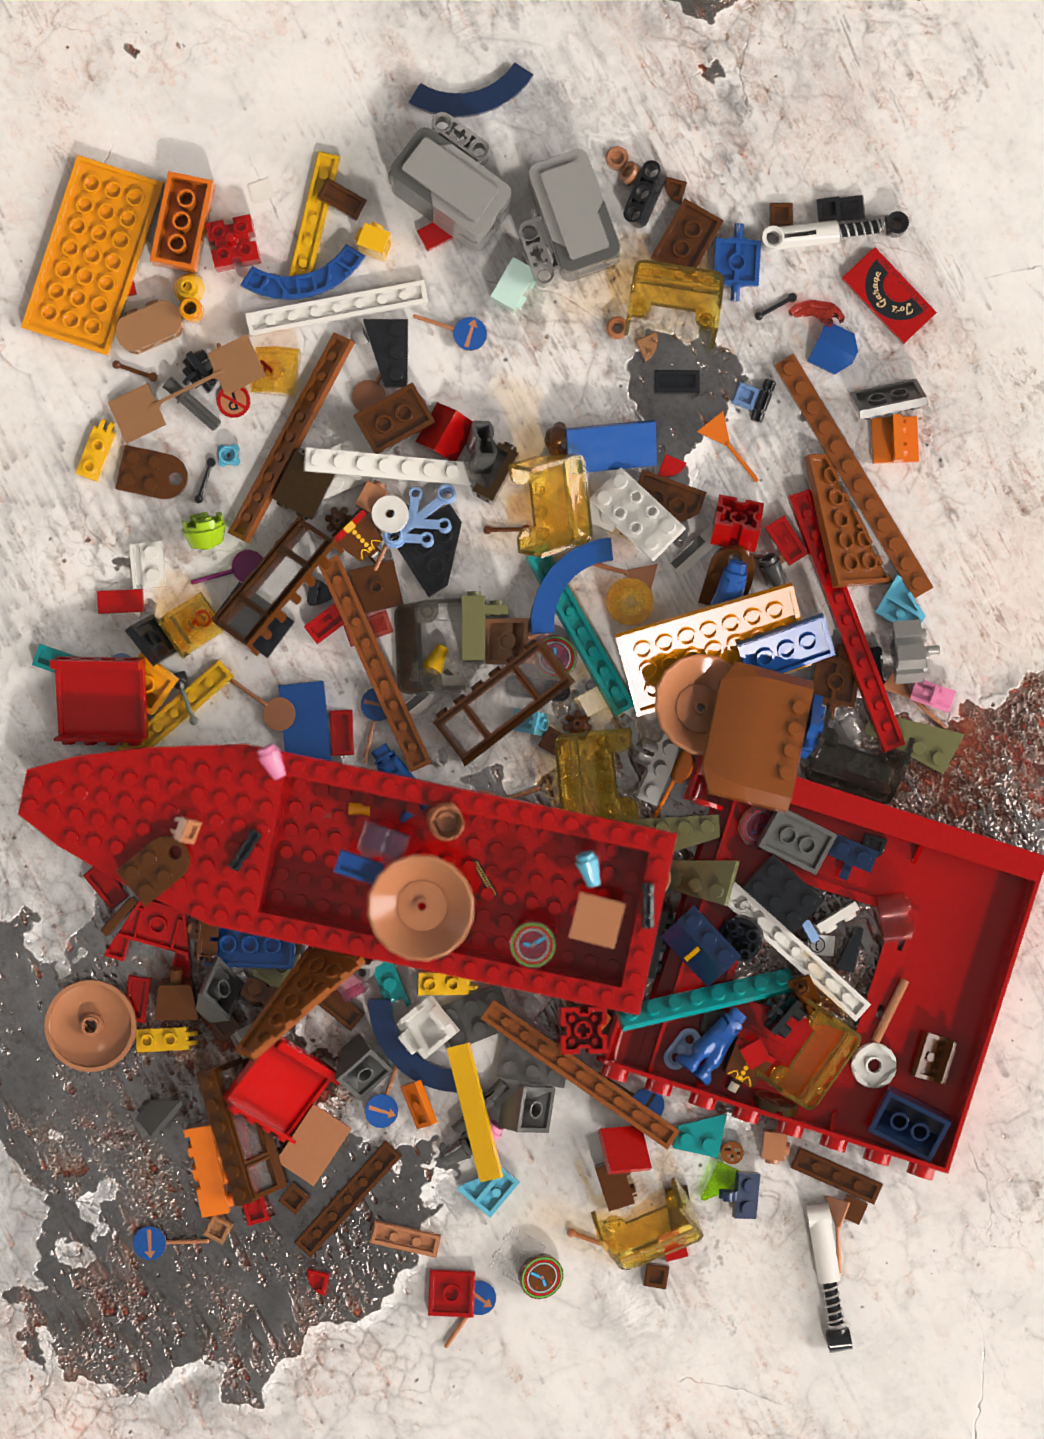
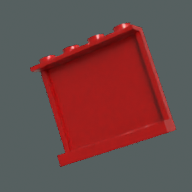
M57 656L50 660V669H55L58 735L54 737V741H62V745H73L75 742H83L84 745H96L97 742H105L107 746H116L119 743H127L128 746H140L141 743L149 738L145 657Z
M281 1037L256 1060L251 1059L222 1098L228 1103L227 1109L235 1115L241 1113L243 1114L242 1117L249 1123L254 1124L257 1122L263 1131L270 1133V1131L274 1132V1136L282 1142L288 1140L295 1144L296 1141L290 1134L330 1081L338 1086L340 1083L335 1079L336 1070L286 1038Z

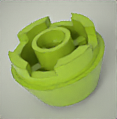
M201 512L190 515V521H181L183 527L181 532L193 549H213L224 540L226 521L223 520L221 512H216V516L208 515V512Z

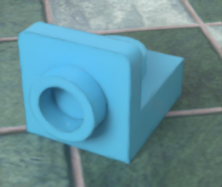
M514 707L513 716L520 712L522 709ZM536 712L513 730L544 736L548 728V714Z

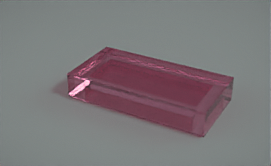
M362 981L346 989L342 993L345 1002L366 992L368 986L365 981Z

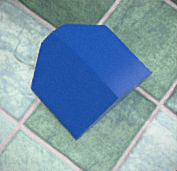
M826 321L807 362L833 375L852 365L856 358L858 348L855 334L830 321Z

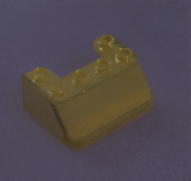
M575 454L535 456L508 464L511 481L519 485L529 483L533 526L524 528L519 532L517 537L518 553L543 558L587 544L591 540L593 530L586 462L582 456Z
M630 728L561 734L556 738L555 756L561 809L618 821L639 819L638 804L632 797L618 798L614 752L629 749L632 742Z

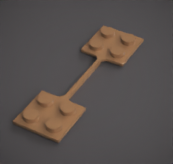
M248 334L207 353L213 367L211 375L161 400H157L154 397L149 384L146 383L108 402L126 444L167 425L160 411L161 405L211 379H217L225 395H228L265 377L266 374Z

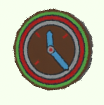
M541 1253L535 1257L531 1256L520 1268L518 1274L520 1287L531 1298L545 1299L557 1292L563 1281V1269L560 1263L549 1254Z

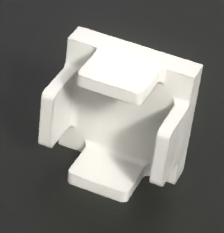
M432 995L413 1008L396 1024L402 1031V1034L398 1036L399 1040L411 1054L418 1051L424 1059L428 1058L460 1031Z

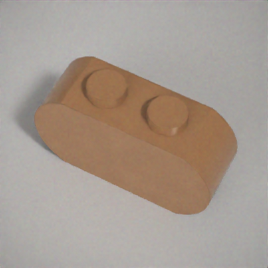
M158 299L147 302L145 308L140 310L134 308L125 312V316L120 318L116 325L118 342L128 352L138 355L180 337L184 329V318L175 304L167 300L158 301Z

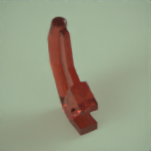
M806 300L796 303L788 310L790 316L795 318L813 316L828 327L833 326L834 321L832 318H837L839 323H843L845 319L839 307L832 302Z

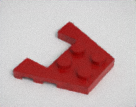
M156 899L146 907L139 900L104 956L124 961L130 940L175 952L172 967H182L183 978H191L187 914Z

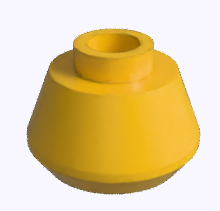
M193 273L181 275L174 284V293L179 301L188 297L200 300L205 292L202 279Z

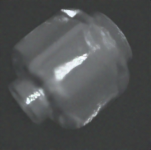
M847 708L834 716L832 727L842 742L851 741L853 744L863 738L862 734L866 730V724L857 711Z

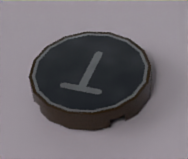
M765 1090L755 1091L753 1100L761 1109L775 1114L776 1112H782L784 1117L796 1115L798 1105L789 1098Z

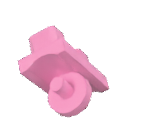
M923 680V682L914 683L909 700L949 713L956 691Z

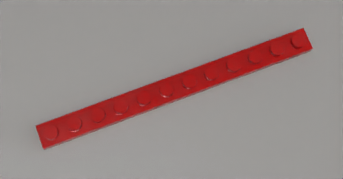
M810 489L787 497L809 553L882 752L906 745L848 588H833L812 492Z

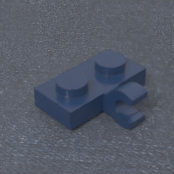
M837 833L838 836L828 855L844 862L838 877L847 881L853 866L871 873L880 851Z
M736 1171L735 1188L719 1189V1199H723L724 1202H733V1218L756 1219L760 1173Z

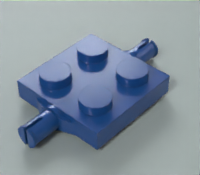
M735 223L734 237L715 239L713 285L730 287V301L734 302L735 298V302H739L740 288L759 286L761 241L749 240L743 237L744 224L740 223L739 229V223Z
M813 695L800 755L801 758L807 759L808 755L814 751L817 743L816 735L821 734L824 721H821L825 712V707L822 706L823 696Z

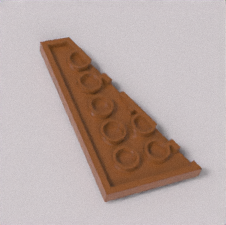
M809 454L805 456V466L833 588L881 585L893 582L890 575H886L881 566L883 561L880 556H876L871 546L872 540L857 511L852 510L848 502L850 497L847 492H843L838 482L839 476L828 455Z

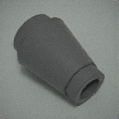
M770 553L760 558L759 568L773 587L786 584L780 557H777L775 553Z
M467 1137L459 1138L440 1154V1159L446 1167L471 1158L473 1153L469 1139Z

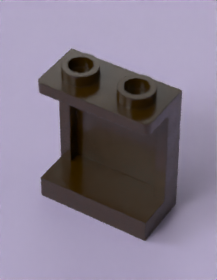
M506 441L504 444L498 442L496 446L497 452L505 455L506 458L490 488L488 489L476 483L472 490L474 496L491 505H494L519 459V453L516 452L517 447Z
M300 447L295 451L272 499L276 500V504L280 507L296 511V515L302 519L312 520L318 514L317 511L330 485L338 474L303 471L305 449Z

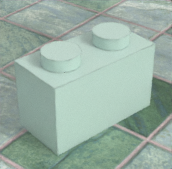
M513 257L490 296L491 301L515 313L517 308L521 310L527 300L525 297L527 290H533L536 285L530 267Z

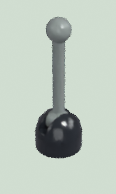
M185 671L177 672L174 675L179 680L174 688L181 691L190 716L189 723L196 725L198 718L193 714L184 689L188 683V677Z

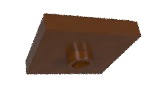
M394 560L380 563L377 571L373 570L374 565L349 570L353 588L365 614L404 605Z

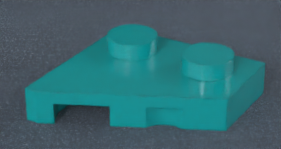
M723 1113L718 1116L677 1125L680 1132L674 1139L673 1148L718 1158L727 1114Z

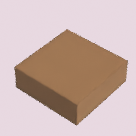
M218 1215L212 1216L203 1235L223 1245L234 1223Z

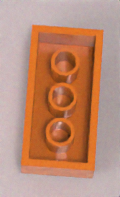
M168 171L150 256V262L154 266L198 274L207 231L205 223L209 221L216 188L213 180Z

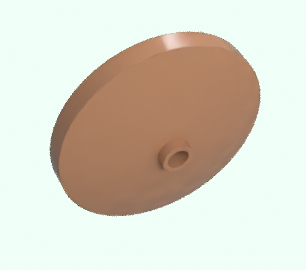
M101 980L79 981L60 991L50 1003L45 1016V1036L53 1054L70 1068L84 1072L105 1070L117 1064L130 1051L137 1033L136 1013L129 998L116 986ZM94 1020L97 1023L95 1029L89 1026L90 1021Z

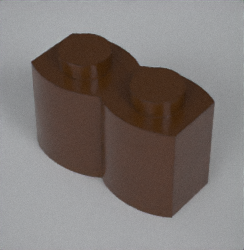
M247 978L240 992V998L250 1006L262 1007L264 1009L278 988L267 987L265 983L255 978Z

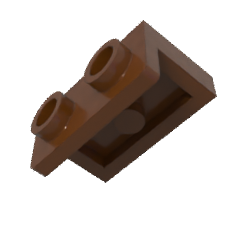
M924 1031L910 1075L945 1085L950 1075V1067L953 1057L956 1055L958 1042Z

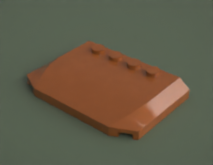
M736 661L719 682L701 771L706 781L708 794L781 813L788 811L814 691V681Z

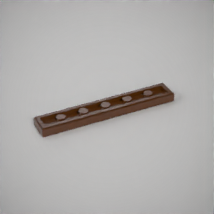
M385 1140L299 1235L294 1243L311 1258L402 1157V1154Z

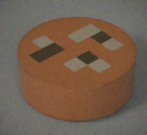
M727 1141L721 1147V1157L726 1163L737 1164L742 1160L744 1151L738 1142Z

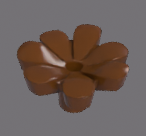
M332 507L330 509L332 514L325 516V521L330 523L326 529L329 532L336 531L352 516V514L347 515L348 508L342 507L339 511L337 507Z
M575 710L574 716L567 714L564 717L568 723L563 724L562 729L570 731L568 734L570 739H575L576 735L580 739H585V731L590 732L592 730V725L587 724L590 716L587 717L586 714L581 716L580 710Z

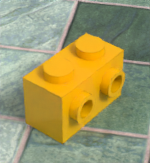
M364 223L363 228H358L355 236L359 252L385 262L393 241L391 232L383 230L384 226L378 223Z

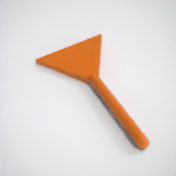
M722 411L697 432L727 446L751 478L758 482L757 476L730 444L724 412Z

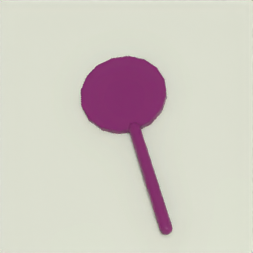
M243 550L234 557L232 569L194 579L191 581V584H197L232 573L240 582H244L263 557L256 551Z

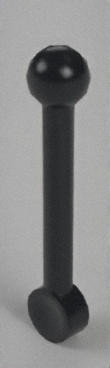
M790 293L788 298L763 312H756L755 319L760 321L763 319V316L786 303L795 302L797 295Z
M209 458L206 462L208 466L199 493L194 498L196 503H202L203 501L202 495L211 469L216 465V461L213 458Z

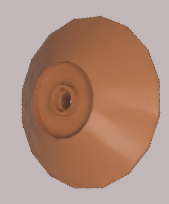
M694 654L683 657L664 671L656 686L654 709L661 729L675 745L691 754L704 756L720 680L733 666L731 663L713 655ZM697 705L703 707V712L698 711Z
M413 854L393 861L377 875L368 894L367 915L374 935L388 951L407 960L430 961L449 954L465 939L473 922L474 898L467 880L453 864L433 855ZM419 902H424L426 904V908L424 910L418 908Z

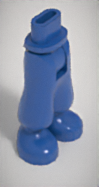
M734 559L729 560L709 606L744 596L747 572L745 571L746 562Z
M386 743L371 752L376 760L374 764L377 765L378 771L415 778L398 755L395 754V751H391ZM419 804L421 810L429 807L428 805ZM403 811L399 816V820L401 823H404L415 815Z
M733 1006L728 1014L724 1013L692 1045V1053L690 1055L678 1054L675 1060L685 1069L692 1072L691 1074L700 1082L708 1086L711 1082V1071L719 1067L727 1050L738 1036L740 1030L743 1029L741 1025L747 1017ZM704 1059L703 1064L698 1067L699 1063Z

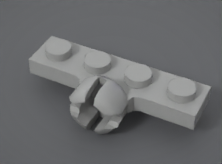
M663 730L657 741L643 737L637 742L636 746L645 749V753L633 751V760L645 767V772L634 797L655 806L658 804L681 750L680 747L669 739Z

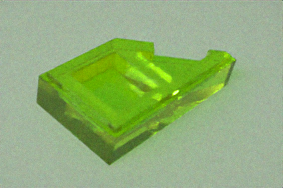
M718 1160L701 1196V1200L705 1201L719 1195V1189H731L735 1181L736 1171H739V1169Z

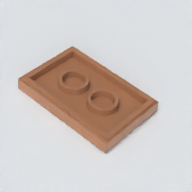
M314 1103L292 1136L296 1143L288 1142L279 1155L281 1165L314 1186L352 1128Z

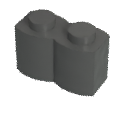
M474 420L466 441L467 450L471 455L469 464L474 474H490L497 456V445L493 440L494 428L490 421Z

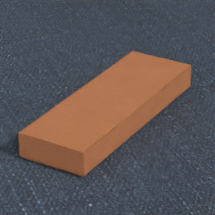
M375 1219L370 1243L436 1258L442 1234Z

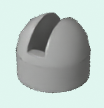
M359 326L351 332V340L356 345H364L369 342L368 335L363 326Z

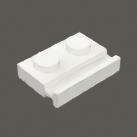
M163 541L129 544L133 589L167 587Z

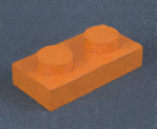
M421 1080L407 1083L400 1087L417 1129L431 1126L438 1122Z

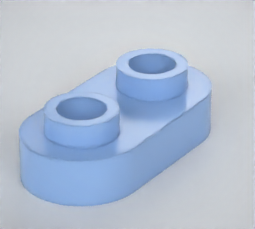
M693 1028L681 1031L664 1054L665 1064L674 1070L682 1068L683 1066L678 1062L673 1061L672 1055L674 1053L690 1055L692 1053V1045L701 1037L700 1033ZM688 1035L694 1037V1042L692 1044L686 1042V1037Z

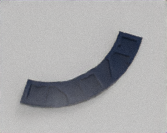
M514 62L511 68L496 82L480 90L468 93L442 92L420 83L409 100V104L434 115L439 112H445L453 118L478 116L493 111L510 101L513 97H516L528 85L534 74Z
M369 998L368 1006L372 1029L380 1047L389 1060L405 1075L415 1081L421 1080L425 1086L457 1093L450 1067L427 1061L416 1052L411 1054L399 1040L398 1036L400 1033L393 1016L392 999Z

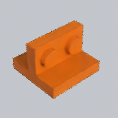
M893 414L891 417L871 419L873 464L919 462L917 416L902 417V414Z

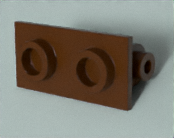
M196 920L195 932L198 933V941L194 944L196 962L203 960L204 957H206V962H213L214 958L217 957L218 941H210V937H219V927Z
M810 974L788 980L794 997L802 1003L801 1007H804L806 1014L810 1016L816 1015L818 1011L817 1003L822 1001Z

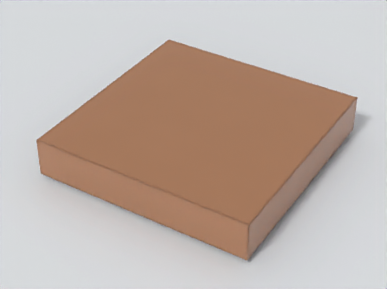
M580 891L569 938L614 949L626 903Z

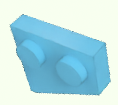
M896 575L874 613L892 624L893 621L921 620L922 623L926 617L924 612L917 605L915 598L905 586L901 576Z
M501 1167L503 1173L501 1178L480 1182L478 1177L459 1185L457 1188L461 1194L490 1218L520 1183L518 1179L503 1167Z

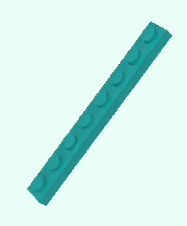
M547 547L525 558L539 584L555 564ZM567 584L559 598L555 613L612 715L616 717L634 707L633 700Z
M789 968L642 1001L640 1015L617 1010L616 1015L622 1031H627L791 993L792 990L788 980L793 978Z

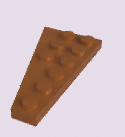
M308 946L236 1046L235 1050L238 1054L256 1060L366 962L363 957Z

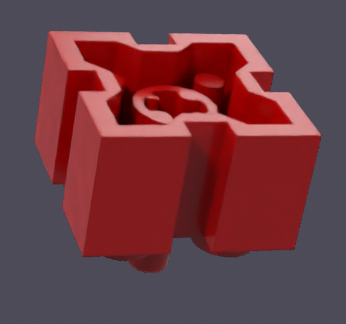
M250 214L233 217L232 224L226 225L224 220L205 223L209 242L212 246L216 245V249L211 250L217 273L235 269L234 263L242 262L244 267L262 263L256 241L251 242V238L256 237Z
M719 494L710 544L721 547L737 545L750 552H755L761 532L764 503L746 500L743 503L738 502L736 497Z
M557 1006V1025L563 1026V1034H558V1053L580 1054V1048H585V1052L588 1054L607 1053V1035L601 1033V1026H607V1008L585 1006V1012H579V1007Z

